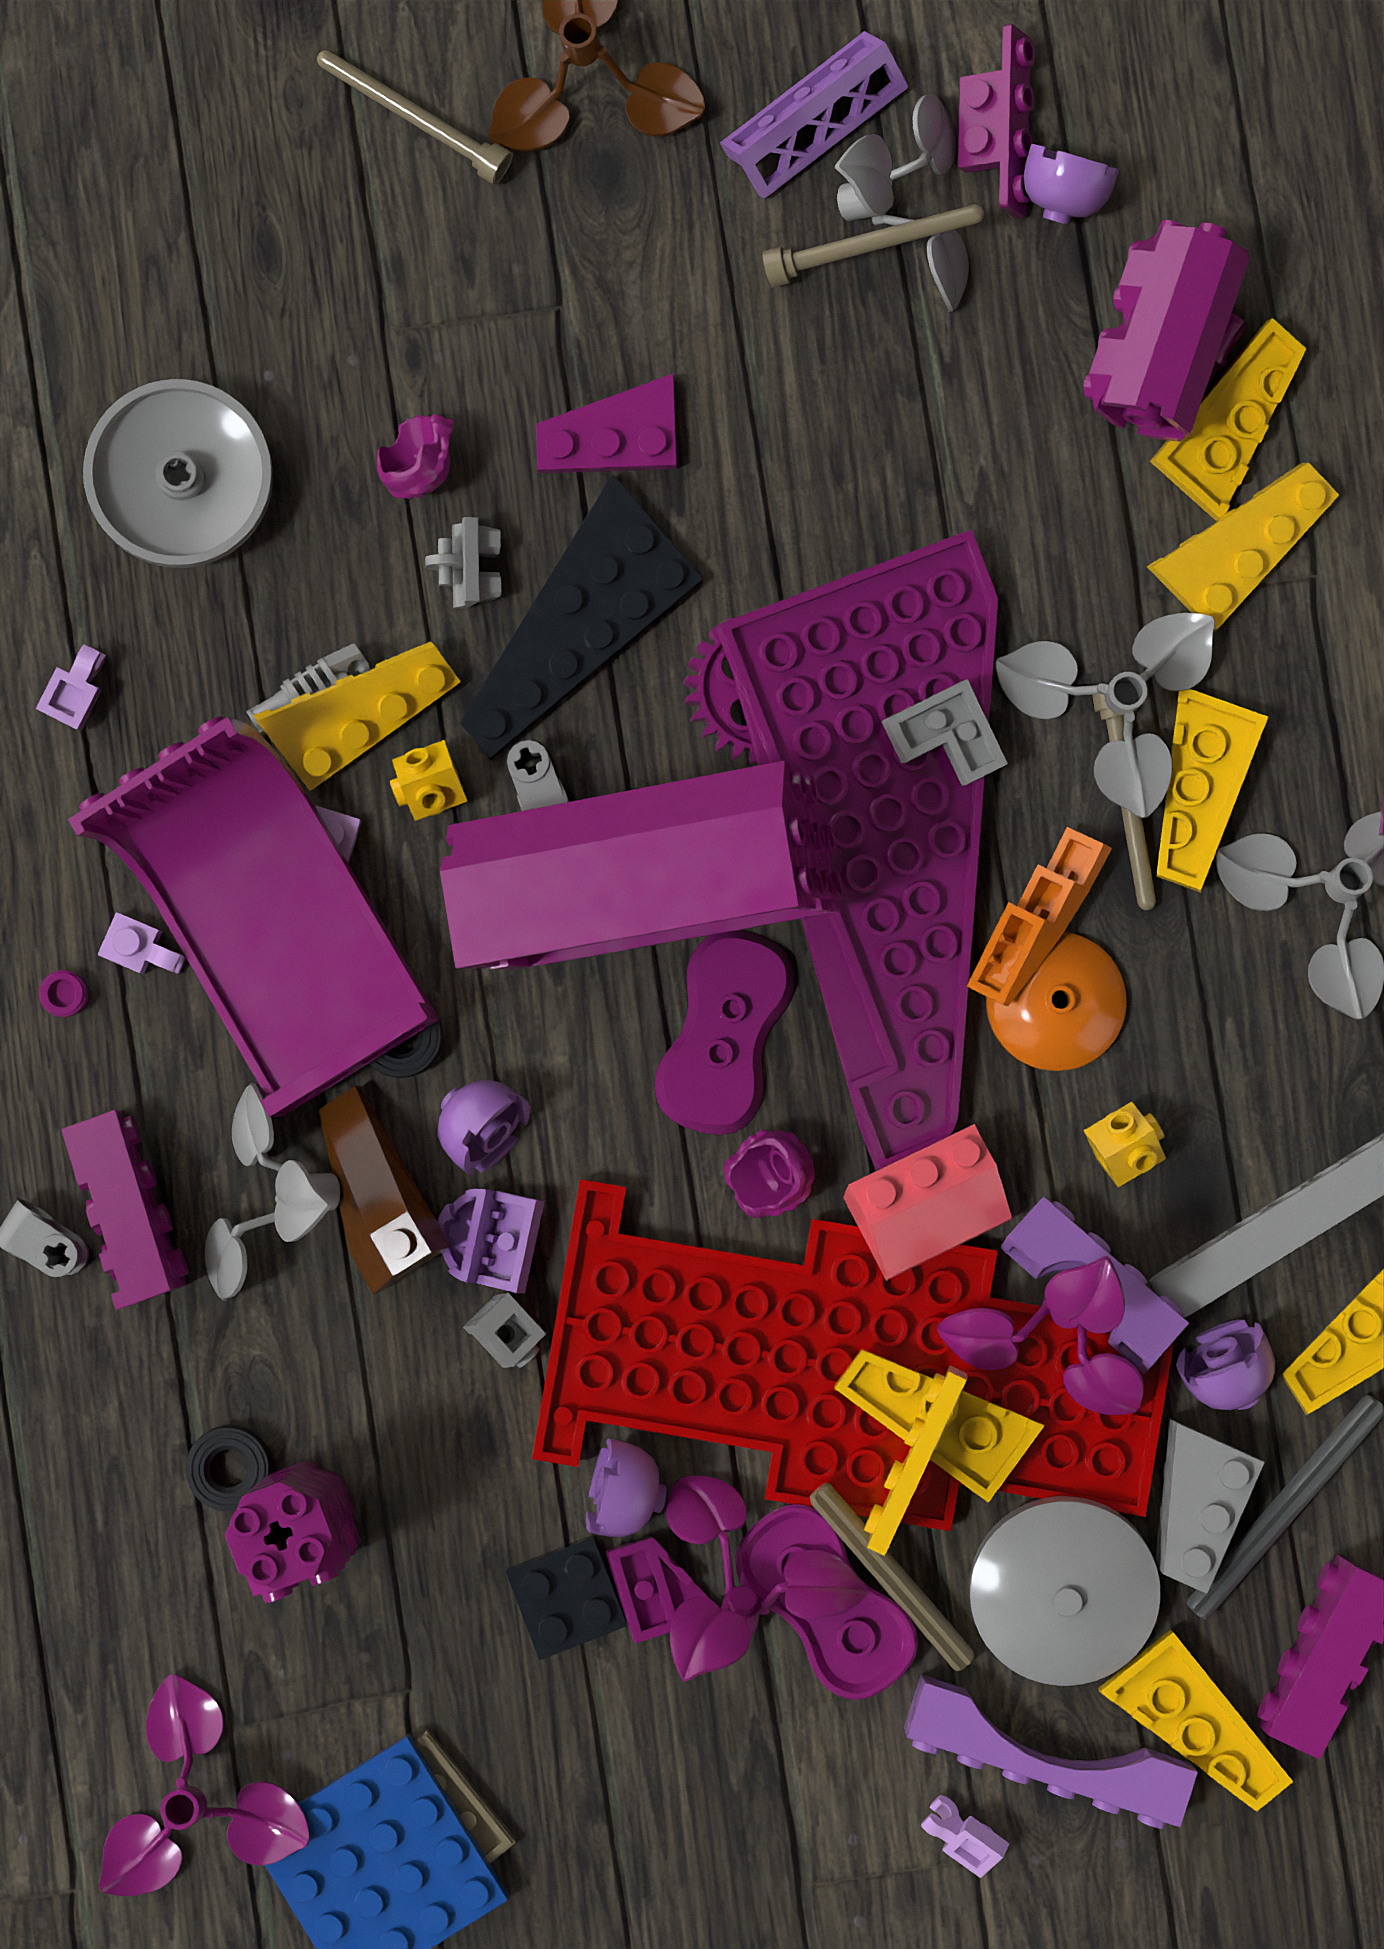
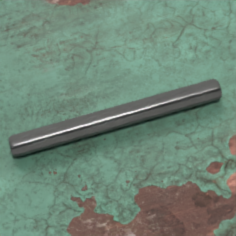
M1370 1395L1362 1397L1222 1559L1208 1593L1206 1594L1196 1589L1188 1598L1186 1604L1196 1615L1204 1620L1210 1618L1384 1416V1406L1377 1399Z

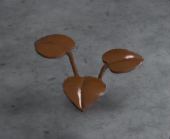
M542 0V13L546 25L552 32L560 36L564 50L559 55L560 66L555 88L550 92L548 85L544 81L533 77L519 78L509 83L496 99L487 135L491 142L498 143L504 148L513 151H535L555 143L562 137L570 122V114L567 107L557 100L563 94L568 65L572 63L577 66H588L596 61L597 58L602 59L627 91L632 92L625 103V112L633 128L642 134L662 137L679 131L703 115L705 102L696 83L685 72L671 64L655 62L644 65L637 75L636 84L626 77L608 54L607 48L601 45L597 29L607 25L617 11L618 0Z

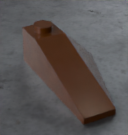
M356 1085L318 1109L331 1170L336 1175L340 1184L339 1206L349 1252L374 1295L449 1249L451 1245L359 1085Z

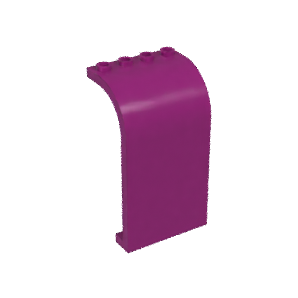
M218 716L200 726L198 729L200 735L186 744L184 742H177L162 750L158 755L160 760L147 769L140 767L123 775L118 781L120 786L106 795L99 793L83 801L79 805L81 811L69 818L68 821L77 836L98 840L113 850L142 883L266 1097L260 1102L269 1117H283L435 1023L439 1018L319 812L295 775L272 746L251 726L231 717L224 719L223 716Z

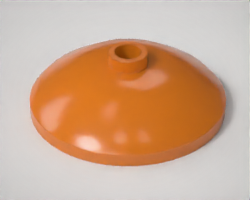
M1064 932L1040 967L1012 1002L1005 1006L986 996V1011L994 1035L1005 1050L1014 1058L1041 1070H1071L1094 1061L1114 1042L1125 1018L1126 990L1118 967L1100 946L1083 936ZM1056 991H1062L1068 997V1004L1063 1009L1056 1008L1052 1003V996Z

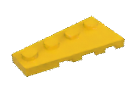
M1273 318L1265 322L1204 395L1191 434L1184 436L1181 442L1167 440L1150 460L1156 468L1215 521H1218V518L1228 512L1231 498L1237 486L1241 485L1249 468L1247 467L1258 443L1262 442L1269 427L1267 424L1277 404L1281 402L1306 351V348Z
M1301 463L1254 494L1252 499L1237 509L1230 510L1218 518L1216 523L1201 533L1193 535L1181 543L1179 548L1164 558L1157 559L1148 565L1147 568L1191 613L1213 617V631H1216L1334 502L1339 494L1310 463Z
M430 641L376 664L374 669L355 677L351 674L335 681V685L311 695L308 692L291 699L290 704L271 712L267 709L253 716L309 791H311L460 683V680L435 645Z
M1192 689L1179 691L1171 754L1172 773L1166 795L1157 877L1201 893L1265 729L1268 716Z
M1384 1268L1282 1372L1281 1377L1306 1415L1384 1368Z
M861 1349L834 1388L905 1441L915 1418L918 1417L924 1420L932 1403L925 1400V1396L934 1378ZM962 1390L930 1460L989 1503L1045 1425Z
M949 1366L945 1377L936 1373L925 1396V1400L932 1403L924 1420L918 1417L915 1418L904 1441L905 1444L911 1446L904 1463L897 1460L894 1462L884 1484V1487L890 1490L883 1507L877 1504L874 1505L863 1529L870 1533L867 1548L885 1556L967 1381V1373L953 1366Z
M1171 1629L1097 1688L1105 1697L1124 1709L1134 1719L1162 1738L1172 1748L1200 1767L1210 1777L1256 1812L1293 1783L1292 1779Z

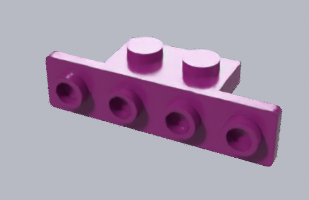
M1014 24L1003 26L1002 70L960 77L958 168L965 173L1000 168V208L1015 218L1027 217V202L1031 200L1025 190L1024 171L1031 144H1033L1029 131V111L1033 109L1034 105L1033 90L1030 86V66L1033 65L1035 60V50L1030 37Z

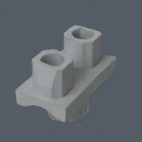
M464 517L462 518V523L452 526V539H438V554L425 557V568L438 570L439 586L447 587L453 585L454 609H468L477 602L491 601L501 596L500 573L479 572V556L495 557L499 554L501 547L500 530L479 526L478 518Z

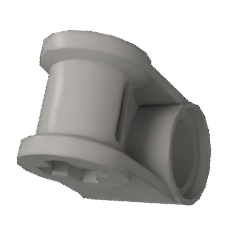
M531 740L521 741L514 745L508 754L507 763L518 793L516 796L521 810L525 811L569 802L562 782L557 778L545 748L538 742ZM525 751H530L533 757H542V761L536 764L537 772L533 775H529L525 769L517 770V764L523 761L522 753Z
M18 1199L0 1227V1247L8 1253L30 1263L46 1275L52 1277L72 1275L81 1271L87 1265L89 1248L86 1241L55 1221L47 1212L26 1200ZM67 1246L65 1255L70 1260L69 1262L59 1264L61 1255L56 1251V1248Z

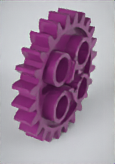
M714 627L708 633L713 646L700 641L696 647V650L704 659L691 658L687 664L691 670L698 674L686 677L683 685L696 689L695 693L685 698L684 703L687 705H698L699 710L690 718L691 723L705 721L707 726L702 731L700 737L704 739L715 734L718 737L714 747L716 752L728 744L732 746L731 760L735 761L743 751L748 752L750 765H754L757 759L748 727L736 724L730 715L731 706L741 705L735 680L728 678L723 673L722 661L727 660V657Z

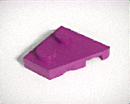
M651 1536L606 1550L631 1638L635 1644L669 1633L672 1617L677 1608L685 1601L694 1597L709 1598Z

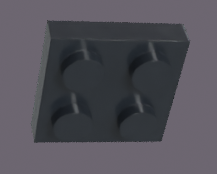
M594 1535L510 1567L505 1571L539 1660L628 1626L624 1611Z

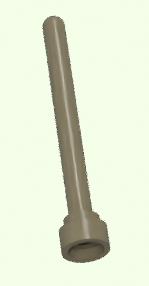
M323 50L318 54L317 63L321 68L472 160V166L478 170L477 175L496 185L504 177L513 158L511 151L498 143L490 145L485 142L481 145L331 51Z
M973 204L798 252H793L792 248L784 250L782 246L763 251V262L766 275L772 288L791 283L792 277L799 275L798 271L977 224L982 221L984 210L981 206Z
M1092 694L1095 712H1100L1101 720H1106L1109 741H1125L1123 735L1124 715L1111 711L1106 705L1103 694ZM1121 807L1137 903L1141 909L1151 910L1156 904V896L1142 818Z

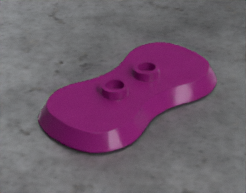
M736 930L707 936L692 953L687 968V1017L680 1035L663 1056L655 1076L657 1102L663 1113L679 1125L706 1134H731L744 1128L757 1113L763 1096V1047L769 1031L787 1008L795 987L793 963L787 952L778 944L763 936Z
M792 1504L784 1506L764 1516L742 1538L735 1556L736 1572L741 1585L754 1590L762 1601L778 1583L786 1582L784 1578L785 1564L791 1557L803 1551L823 1550L832 1553L845 1562L855 1574L856 1572L849 1563L839 1535L817 1510L805 1505ZM864 1581L862 1582L866 1586V1597L854 1608L826 1619L808 1620L791 1614L785 1606L786 1592L780 1594L770 1606V1610L783 1617L798 1633L816 1677L828 1690L846 1699L861 1700L879 1694L890 1687L906 1672L916 1655V1631L908 1614L897 1603L878 1593Z

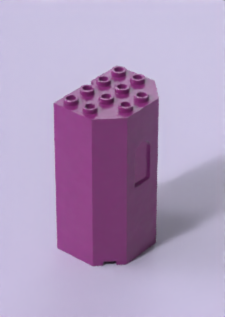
M785 760L448 825L446 841L449 846H453V850L450 856L442 857L440 868L455 968L519 970L839 912L837 901L843 899L841 879L838 872L832 873L829 854L835 852L834 836L831 826L824 825L817 803V789L812 774H807L804 767Z

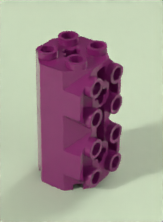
M1162 220L1158 231L1152 237L1145 241L1137 240L1131 244L1120 284L1113 296L1114 308L1117 312L1123 313L1124 323L1116 328H1106L1101 332L1090 372L1086 376L1083 385L1085 397L1093 400L1094 410L1111 424L1125 429L1128 421L1139 426L1137 434L1153 439L1181 442L1184 436L1191 434L1250 259L1248 250L1236 245L1231 240L1225 239L1227 231L1224 228L1212 223H1201L1199 228L1185 227L1175 221Z
M307 1460L272 1472L244 1494L236 1511L233 1513L225 1533V1538L238 1573L246 1576L253 1596L262 1594L265 1604L292 1594V1589L299 1586V1582L308 1578L311 1586L339 1576V1571L345 1568V1563L351 1561L350 1557L356 1554L355 1548L361 1543L352 1518L355 1511L342 1476L323 1470Z

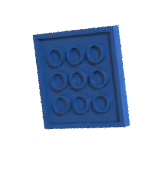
M410 1733L300 1801L298 1804L306 1816L310 1831L308 1845L278 1862L265 1865L316 1949H431L508 1901L510 1896L494 1868L485 1858L484 1852L471 1831L467 1829L450 1797L439 1784L435 1773L422 1752L418 1750Z

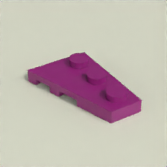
M673 374L537 423L538 474L676 469Z

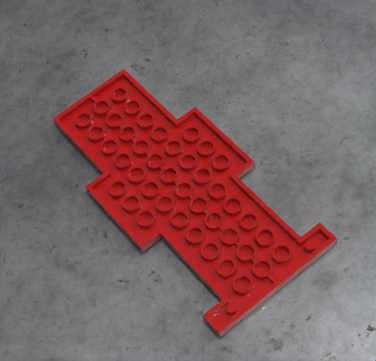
M580 1179L534 1442L533 1460L578 1467L586 1421L599 1422L772 1452L764 1495L765 1500L805 1505L814 1508L810 1501V1495L822 1484L829 1483L858 1516L869 1517L875 1504L883 1507L890 1492L889 1489L884 1487L886 1479L896 1460L904 1463L911 1446L905 1444L902 1438L834 1388L861 1349H864L931 1378H934L936 1373L945 1377L949 1366H953L967 1373V1381L962 1389L963 1391L1045 1425L997 1491L1040 1499L1056 1496L1080 1497L1106 1505L1116 1512L1146 1517L1174 1341L1145 1374L1138 1370L1144 1382L1141 1408L1134 1413L1124 1415L1101 1414L1083 1407L1067 1392L1063 1380L1065 1369L1070 1365L1081 1363L1078 1359V1328L1067 1329L1060 1327L1053 1321L1050 1313L1046 1314L1023 1341L1015 1342L1019 1350L1016 1361L998 1370H986L972 1366L961 1359L940 1337L937 1329L938 1324L946 1317L958 1312L977 1308L998 1310L1011 1317L1014 1323V1332L1021 1330L1041 1308L1042 1305L990 1297L997 1250L961 1244L886 1281L858 1226L811 1218L804 1263L797 1264L619 1233L627 1187ZM1087 1330V1354L1090 1360L1098 1354L1105 1353L1125 1358L1108 1343L1111 1331L1094 1333ZM929 1460L900 1523L951 1531L958 1487L964 1484Z

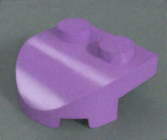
M470 1189L465 1191L466 1194L459 1197L453 1204H447L444 1207L437 1221L451 1245L449 1249L442 1252L450 1268L448 1272L464 1282L477 1283L525 1294L544 1201L494 1190Z

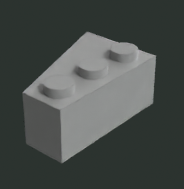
M1168 1418V1442L1166 1462H1164L1163 1469L1164 1486L1162 1507L1160 1506L1155 1564L1157 1569L1164 1575L1207 1594L1265 1462L1238 1448Z

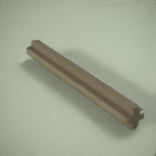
M829 1483L819 1486L810 1495V1501L814 1508L894 1601L908 1614L913 1623L950 1666L956 1671L963 1670L975 1658L973 1649L888 1551L883 1556L867 1548L870 1533L863 1530L865 1527L863 1521Z

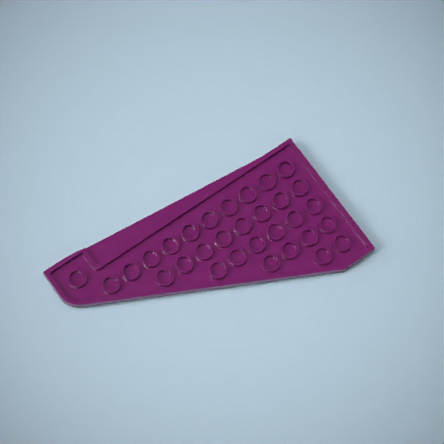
M972 529L715 626L733 673L758 765L785 760L804 767L807 774H812L817 789V803L824 825H830L833 832L835 852L829 854L832 873L838 872L842 884L843 899L837 901L839 912L803 918L801 921L857 1122L876 1171L950 1136L956 1126L959 1114L968 999L967 984L970 973L985 776L962 786L943 745L901 764L881 721L968 679L989 723L998 597Z

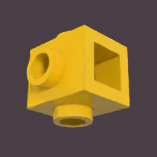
M445 740L424 748L413 749L405 755L392 759L397 778L390 780L393 793L399 807L408 804L415 821L427 816L440 814L446 809L467 802L459 774Z
M1133 1102L1108 1114L1102 1120L1083 1130L1096 1159L1117 1187L1149 1171L1166 1159L1159 1140L1165 1137L1161 1127L1151 1113L1143 1117Z

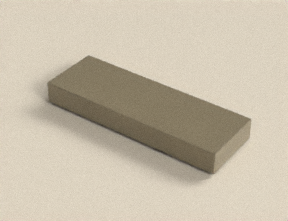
M429 1729L425 1730L414 1739L415 1745L422 1752L435 1773L439 1784L446 1791L458 1810L462 1821L481 1847L485 1858L489 1863L493 1862L516 1843V1838Z

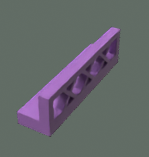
M864 31L721 141L720 144L727 156L743 167L757 194L765 199L908 88V85L886 42ZM883 65L891 82L876 94L866 92L870 75ZM842 96L853 97L849 115L840 122L830 120L834 103ZM806 124L816 125L813 143L805 149L794 148L798 130ZM770 152L781 154L777 171L764 180L755 164Z

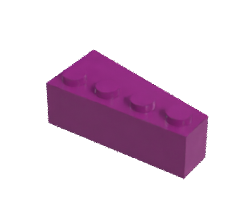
M112 1110L61 1129L78 1186L82 1191L90 1190L92 1199L86 1200V1213L90 1227L94 1229L98 1236L103 1235L106 1243L102 1245V1253L99 1254L103 1270L106 1274L109 1273L114 1281L117 1280L120 1291L111 1294L115 1310L186 1286L183 1276L189 1274L188 1266L181 1249H173L167 1233L173 1230L172 1221L165 1205H157L152 1191V1187L157 1186L156 1176L148 1160H141L136 1143L141 1142V1135L133 1116L126 1117L124 1110Z
M1336 1554L1333 1563L1327 1562L1323 1566L1317 1580V1588L1320 1589L1313 1606L1307 1605L1303 1610L1297 1625V1631L1301 1632L1294 1649L1288 1648L1284 1652L1277 1673L1281 1675L1274 1693L1270 1691L1266 1693L1258 1710V1718L1261 1719L1259 1727L1268 1736L1319 1760L1348 1708V1699L1343 1697L1347 1688L1354 1690L1360 1685L1368 1671V1655L1366 1653L1369 1647L1374 1646L1377 1642L1380 1644L1384 1642V1576Z

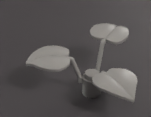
M927 94L922 96L913 111V131L916 142L923 151L917 160L892 171L889 149L884 140L876 134L867 135L857 140L839 159L835 169L849 182L842 184L837 194L838 207L846 221L872 217L874 225H899L914 221L886 215L885 213L893 206L894 202L891 187L892 180L928 164V162L936 175L945 174L952 167L956 155L955 130L946 108L937 95ZM956 229L932 235L927 242L929 267L948 308V312H953L957 308L966 288L969 272L967 251Z
M1177 613L1151 621L1140 630L1132 647L1135 660L1147 669L1140 675L1134 672L1120 673L1108 685L1100 683L1093 686H1071L1077 677L1076 661L1068 649L1050 641L1030 643L1006 656L998 658L995 664L997 678L1010 702L1024 714L1037 719H1052L1062 715L1068 705V694L1075 696L1103 694L1108 708L1114 713L1124 715L1123 735L1125 741H1111L1099 751L1094 762L1095 781L1101 792L1109 800L1136 816L1145 818L1159 806L1167 792L1172 773V759L1166 744L1155 734H1143L1133 740L1134 711L1145 701L1147 696L1145 682L1152 675H1154L1159 686L1169 691L1188 690L1204 678L1212 659L1214 618L1198 613Z
M1381 812L1361 818L1349 829L1345 837L1344 849L1350 858L1340 862L1330 872L1322 871L1316 875L1291 878L1297 864L1295 854L1287 842L1271 834L1249 835L1230 845L1219 848L1215 854V860L1221 881L1238 902L1250 909L1258 911L1279 909L1287 900L1288 886L1302 887L1316 883H1324L1328 895L1334 901L1345 904V910L1336 938L1337 945H1324L1313 954L1308 965V978L1311 988L1324 1003L1357 1020L1367 1017L1376 1006L1383 989V958L1378 948L1370 940L1358 938L1346 943V934L1353 911L1357 908L1356 899L1369 889L1372 881L1384 886V836L1379 835Z
M250 1083L246 1087L236 1107L232 1123V1141L239 1160L245 1166H254L259 1161L262 1166L279 1171L275 1184L277 1194L275 1201L277 1204L274 1213L237 1224L234 1228H232L227 1218H220L212 1225L205 1244V1264L210 1282L222 1301H227L228 1298L234 1297L240 1291L246 1278L247 1254L245 1246L240 1239L245 1231L275 1222L276 1230L284 1241H297L309 1233L328 1211L334 1210L340 1200V1184L335 1174L309 1173L305 1166L297 1160H288L285 1163H281L268 1156L267 1152L271 1149L274 1141L273 1124L271 1117L266 1113L260 1102L263 1097L255 1083Z

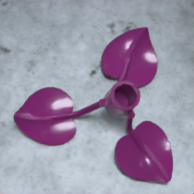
M1108 1256L1087 1265L1064 1270L1053 1276L1046 1286V1299L1043 1300L1041 1308L1019 1331L1014 1332V1323L1011 1317L1003 1312L989 1308H977L958 1312L946 1317L938 1324L937 1329L940 1337L961 1359L980 1369L998 1370L1016 1361L1019 1350L1015 1342L1023 1341L1046 1314L1050 1313L1053 1321L1060 1327L1067 1329L1078 1328V1359L1081 1363L1068 1366L1063 1375L1064 1385L1070 1396L1083 1407L1101 1414L1124 1415L1134 1413L1141 1408L1144 1382L1140 1372L1133 1363L1126 1358L1108 1353L1098 1354L1090 1360L1087 1354V1330L1094 1333L1112 1331L1120 1325L1125 1313V1296L1122 1283Z
M696 1475L683 1477L675 1481L666 1506L668 1524L675 1535L693 1544H706L718 1536L721 1542L726 1583V1595L720 1608L709 1598L694 1597L681 1604L672 1617L670 1626L671 1653L677 1671L684 1682L701 1674L726 1668L739 1661L746 1654L751 1637L757 1631L759 1615H767L770 1606L782 1593L786 1592V1609L791 1614L808 1620L826 1619L854 1608L866 1597V1586L847 1564L832 1553L823 1550H807L791 1557L784 1567L786 1582L778 1583L763 1601L760 1600L759 1596L747 1586L736 1587L734 1584L730 1541L726 1532L737 1530L745 1524L746 1507L742 1497L732 1486L713 1477Z
M178 1674L169 1675L159 1686L151 1701L146 1720L147 1742L151 1751L159 1760L171 1762L184 1756L181 1774L176 1780L177 1789L167 1794L161 1803L160 1812L165 1828L162 1830L159 1822L147 1814L129 1815L119 1820L112 1827L103 1848L102 1872L99 1882V1890L103 1893L117 1896H137L153 1892L168 1884L178 1873L183 1860L181 1847L168 1837L174 1829H186L199 1822L203 1817H232L233 1820L227 1828L229 1847L236 1857L251 1865H268L278 1862L293 1852L306 1847L310 1841L309 1826L302 1808L289 1792L276 1784L269 1782L247 1784L238 1794L237 1809L231 1807H208L204 1793L199 1788L188 1785V1778L193 1765V1754L207 1753L217 1745L223 1733L224 1717L220 1705L210 1693Z

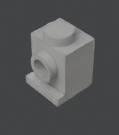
M509 1293L495 1295L463 1326L468 1334H472L502 1368L514 1367L515 1365L519 1368L523 1367L539 1352L540 1348L536 1344L546 1335ZM501 1326L507 1327L510 1331V1338L506 1343L497 1336V1331Z

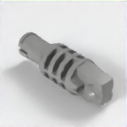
M353 643L320 658L315 666L310 664L306 667L307 671L301 674L299 671L294 674L296 678L291 681L289 678L283 681L284 684L280 686L282 690L274 696L247 710V714L261 736H265L266 733L253 715L267 709L271 712L290 704L291 699L308 692L310 695L335 685V681L352 674L355 677L371 670L367 660L356 644Z

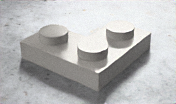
M968 679L881 721L901 764L943 745L962 786L1008 764Z

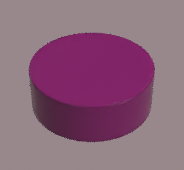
M59 970L50 973L44 978L39 988L41 1005L48 1013L54 1016L72 1017L77 1015L88 1002L89 991L86 982L81 976L71 971Z

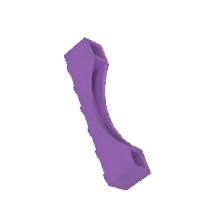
M923 1674L920 1675L904 1726L907 1738L913 1739L912 1746L921 1751L935 1755L939 1754L940 1749L958 1754L957 1761L967 1766L984 1769L985 1764H989L1003 1769L1002 1775L1022 1784H1029L1032 1778L1047 1783V1790L1053 1794L1067 1799H1074L1077 1793L1092 1798L1093 1806L1113 1814H1120V1810L1123 1808L1138 1813L1137 1819L1140 1822L1159 1829H1165L1166 1823L1181 1827L1198 1773L1190 1762L1148 1748H1142L1124 1756L1102 1760H1068L1040 1753L1018 1743L998 1729L978 1708L966 1688Z

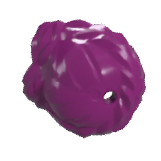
M438 414L427 415L426 417L417 415L413 418H407L398 427L399 434L395 443L391 447L382 446L378 449L377 470L379 478L395 498H407L410 500L414 497L422 498L425 493L432 492L446 480L450 469L449 441L453 436V419H446Z
M762 1129L756 1135H750L746 1141L741 1143L737 1152L730 1155L723 1165L727 1185L735 1191L734 1198L737 1200L740 1208L751 1218H763L766 1215L779 1216L785 1211L794 1210L809 1196L811 1184L815 1176L813 1159L800 1139L793 1133L778 1130L768 1131Z

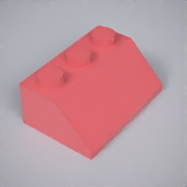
M975 1124L848 1184L843 1197L886 1281L1012 1219L997 1165Z

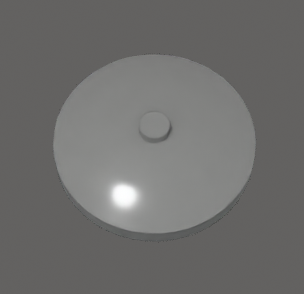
M169 379L140 386L122 396L107 409L89 438L83 463V479L87 500L95 518L117 545L136 558L151 564L170 568H189L209 564L229 555L252 535L268 508L273 486V466L269 447L261 429L241 403L224 391L209 384L186 379Z
M1056 1496L1024 1504L1011 1511L992 1527L980 1544L973 1560L969 1579V1597L972 1614L980 1636L990 1651L1004 1665L1019 1675L1036 1682L1057 1686H1073L1094 1682L1118 1671L1137 1655L1149 1638L1156 1623L1160 1605V1581L1157 1567L1148 1545L1137 1529L1126 1518L1108 1506L1093 1500L1072 1496Z

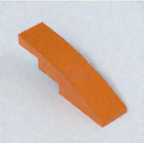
M1067 827L1047 868L1037 865L1018 905L1016 906L1008 902L967 987L1002 1005L1008 1006L1034 975L1066 930L1090 891L1112 848Z

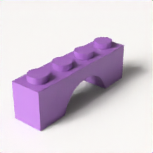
M1043 1196L1006 1237L1001 1249L1035 1279L1050 1273L1087 1265L1108 1256L1119 1275L1125 1296L1124 1317L1120 1325L1111 1331L1108 1343L1145 1374L1189 1324L1182 1317L1183 1311L1170 1298L1166 1296L1159 1297L1146 1286V1278L1136 1268L1129 1264L1123 1266L1109 1254L1111 1249L1102 1238L1091 1232L1087 1235L1074 1223L1075 1218L1065 1206L1056 1201L1051 1203Z

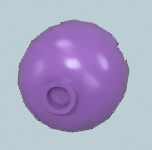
M1031 144L1024 171L1025 190L1032 202L1045 208L1042 218L1069 225L1072 216L1089 217L1097 213L1105 205L1114 188L1119 169L1065 152H1054L1045 149L1043 146Z
M482 1079L466 1084L462 1088L456 1087L445 1096L441 1104L442 1112L438 1125V1138L441 1146L451 1160L467 1174L472 1175V1168H476L480 1173L487 1171L513 1148L518 1138L510 1136V1134L517 1127L518 1122H521L526 1127L531 1107L525 1098L501 1082Z
M1245 1320L1221 1323L1198 1335L1196 1339L1202 1345L1193 1349L1190 1354L1186 1347L1179 1354L1176 1366L1187 1389L1195 1399L1212 1409L1244 1410L1254 1406L1270 1386L1275 1374L1276 1360L1261 1325L1256 1322L1255 1327H1248Z
M608 1438L606 1440L608 1448L602 1447L599 1453L589 1491V1497L594 1498V1504H597L596 1513L587 1511L586 1527L589 1533L608 1537H625L637 1533L646 1526L653 1512L661 1513L665 1503L667 1487L664 1484H659V1469L654 1459L643 1449L627 1442Z

